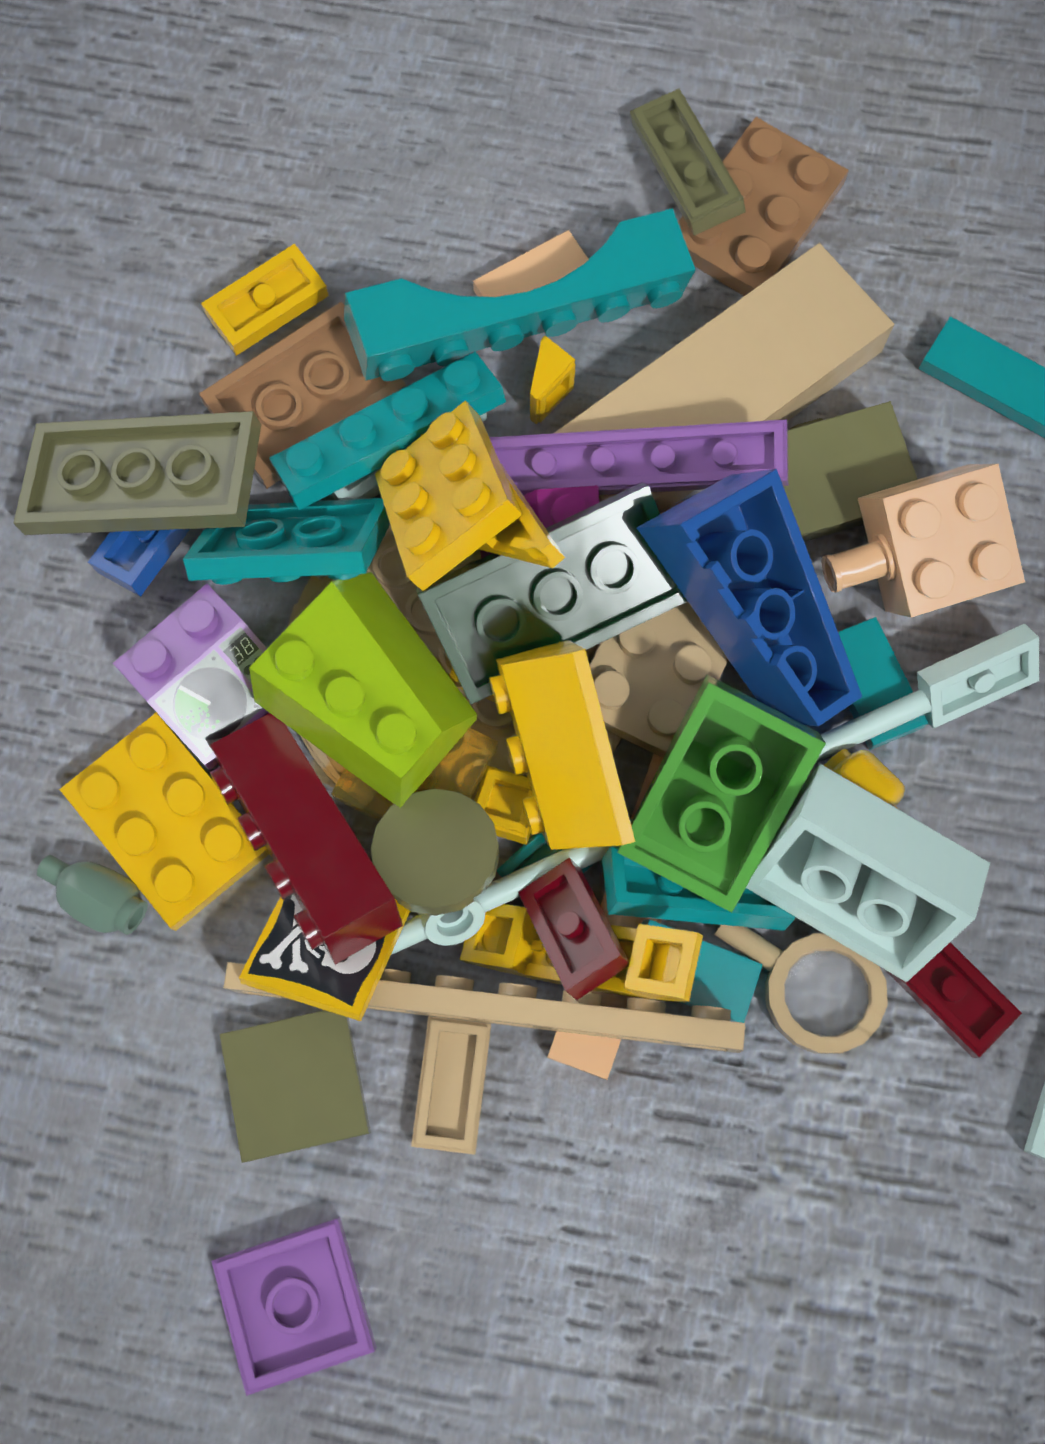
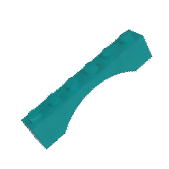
M671 208L621 221L606 243L582 266L558 281L531 291L498 297L459 296L431 290L400 278L346 292L344 320L365 381L381 377L384 381H393L409 375L414 371L415 367L434 362L439 366H447L471 352L491 347L493 351H504L517 346L524 338L545 333L548 337L559 336L574 329L578 323L596 318L602 323L611 322L626 315L630 309L648 304L655 309L666 307L682 297L696 269L675 212Z

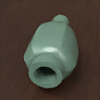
M53 855L46 856L38 866L37 876L56 887V899L60 907L74 919L95 931L102 933L120 931L125 935H129L136 930L146 914L148 904L139 898L138 887L132 880L115 870L87 861L68 865Z

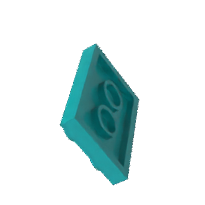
M382 498L317 501L301 510H298L294 502L248 505L245 527L205 528L184 556L183 562L189 581L212 580L213 583L219 585L233 584L245 578H269L274 582H289L301 576L327 575L333 580H347L360 574H366L390 526V522Z

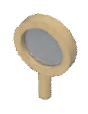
M719 925L714 935L751 960L763 964L762 967L769 971L765 981L766 1008L775 1028L792 1045L814 1054H839L864 1044L879 1028L888 1005L887 982L880 966L824 933H813L792 942L784 950H781L747 927Z

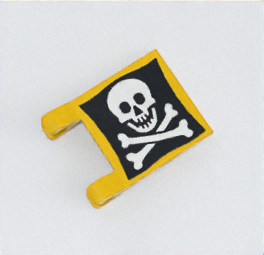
M294 894L284 900L280 896L239 976L240 983L361 1021L411 911L398 904L395 899L403 926L335 965L323 944L314 950L308 945L293 915L302 911Z

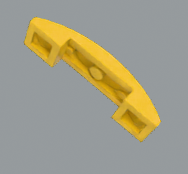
M503 904L485 912V920L482 927L475 935L464 941L459 960L465 963L562 985L525 907ZM638 924L637 929L611 925L630 961L629 966L592 991L646 999L689 1002L703 935L698 932Z

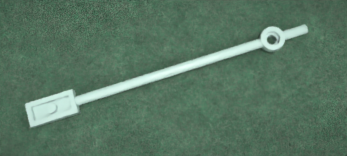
M1022 624L917 671L918 691L820 734L826 745L816 763L837 754L844 748L849 749L919 716L925 715L928 724L934 729L1038 682L1039 636L1026 624ZM610 846L564 849L491 882L487 889L485 887L481 894L474 898V902L460 911L437 916L418 913L417 916L406 920L391 955L425 939L444 946L461 943L479 931L485 920V912L520 897L518 894L520 890L569 857L583 869L602 860Z

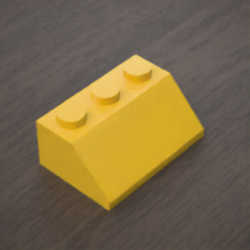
M566 640L497 659L500 675L489 679L499 715L510 712L516 736L506 738V743L515 774L527 773L533 796L523 798L522 802L531 834L535 835L543 832V836L551 850L620 846L635 842L586 650Z

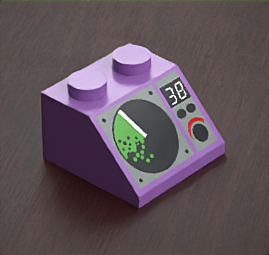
M208 584L204 585L113 662L114 666L209 770L218 764L210 744L269 714L267 710L254 702L249 667L267 648L246 623Z

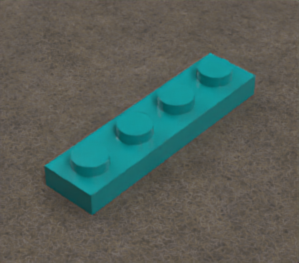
M474 351L273 455L269 459L298 510H301L380 469L391 454L398 450L406 449L428 431V428L437 417L444 413L452 412L465 400L480 416L504 404L506 399L503 387L478 353Z

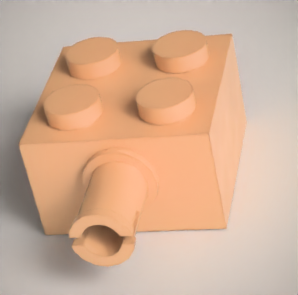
M968 464L859 497L858 502L869 544L822 557L823 575L831 592L837 593L844 588L877 579L885 611L907 617H915L1025 582L999 464Z

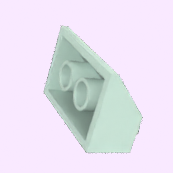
M820 764L803 784L746 888L898 978L908 982L976 919L990 862Z

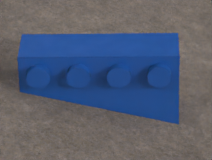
M777 469L729 475L637 527L640 534L757 701L803 725L820 726L862 698Z

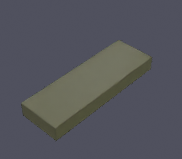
M680 88L629 111L635 131L694 236L746 212L743 196Z

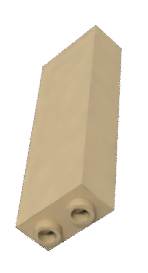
M819 242L554 433L786 419L789 421L880 354L895 324ZM694 490L651 493L659 513H662L669 509L672 503H678ZM617 494L599 495V503Z

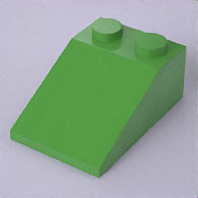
M706 675L631 822L635 842L620 845L617 853L732 913L826 742L819 732Z

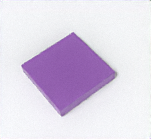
M340 1217L211 1261L246 1396L373 1353L377 1349Z

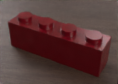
M269 713L210 744L219 764V768L210 772V775L226 804L229 805L238 800L244 809L245 814L236 819L253 850L257 851L265 846L274 860L264 867L281 898L284 900L294 894L302 911L293 915L312 950L323 944L336 965L403 926L394 896L289 729L282 721Z

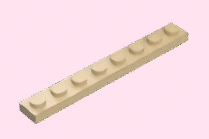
M227 963L223 988L241 994L288 999L241 984L239 976L245 964ZM384 969L367 1009L733 1053H740L744 1047L745 1023L730 1021L731 1010L725 1008L694 1005L692 1006L691 1017L665 1014L666 1002L627 998L626 1009L600 1006L602 996L600 994L589 992L579 1000H576L565 990H563L562 1001L536 998L537 987L514 983H499L498 994L473 991L474 980L444 975L436 976L435 986L410 984V972L394 969Z

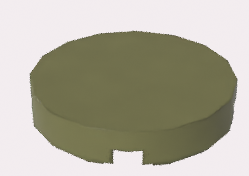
M436 788L412 793L401 808L395 804L390 806L376 825L371 844L373 865L397 900V903L411 912L434 916L460 911L474 902V898L481 894L485 887L487 889L494 879L500 854L494 823L481 805L460 792Z

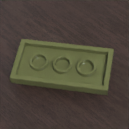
M253 411L36 423L13 524L24 535L245 527L261 423Z

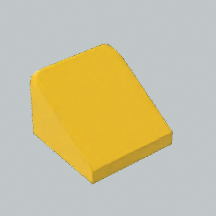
M543 336L541 339L530 391V420L535 424L541 423L574 389L575 359L547 336Z

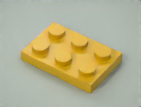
M466 400L452 412H447L437 417L426 433L406 449L398 450L391 454L382 465V468L374 474L406 576L422 591L430 587L523 515L482 419Z
M157 712L59 789L170 929L175 931L269 855L265 846L257 851L253 850L236 819L242 816V814L233 803L226 804L213 779Z

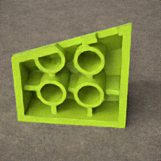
M372 572L360 574L347 580L331 581L249 667L254 702L400 808L477 720L475 710Z

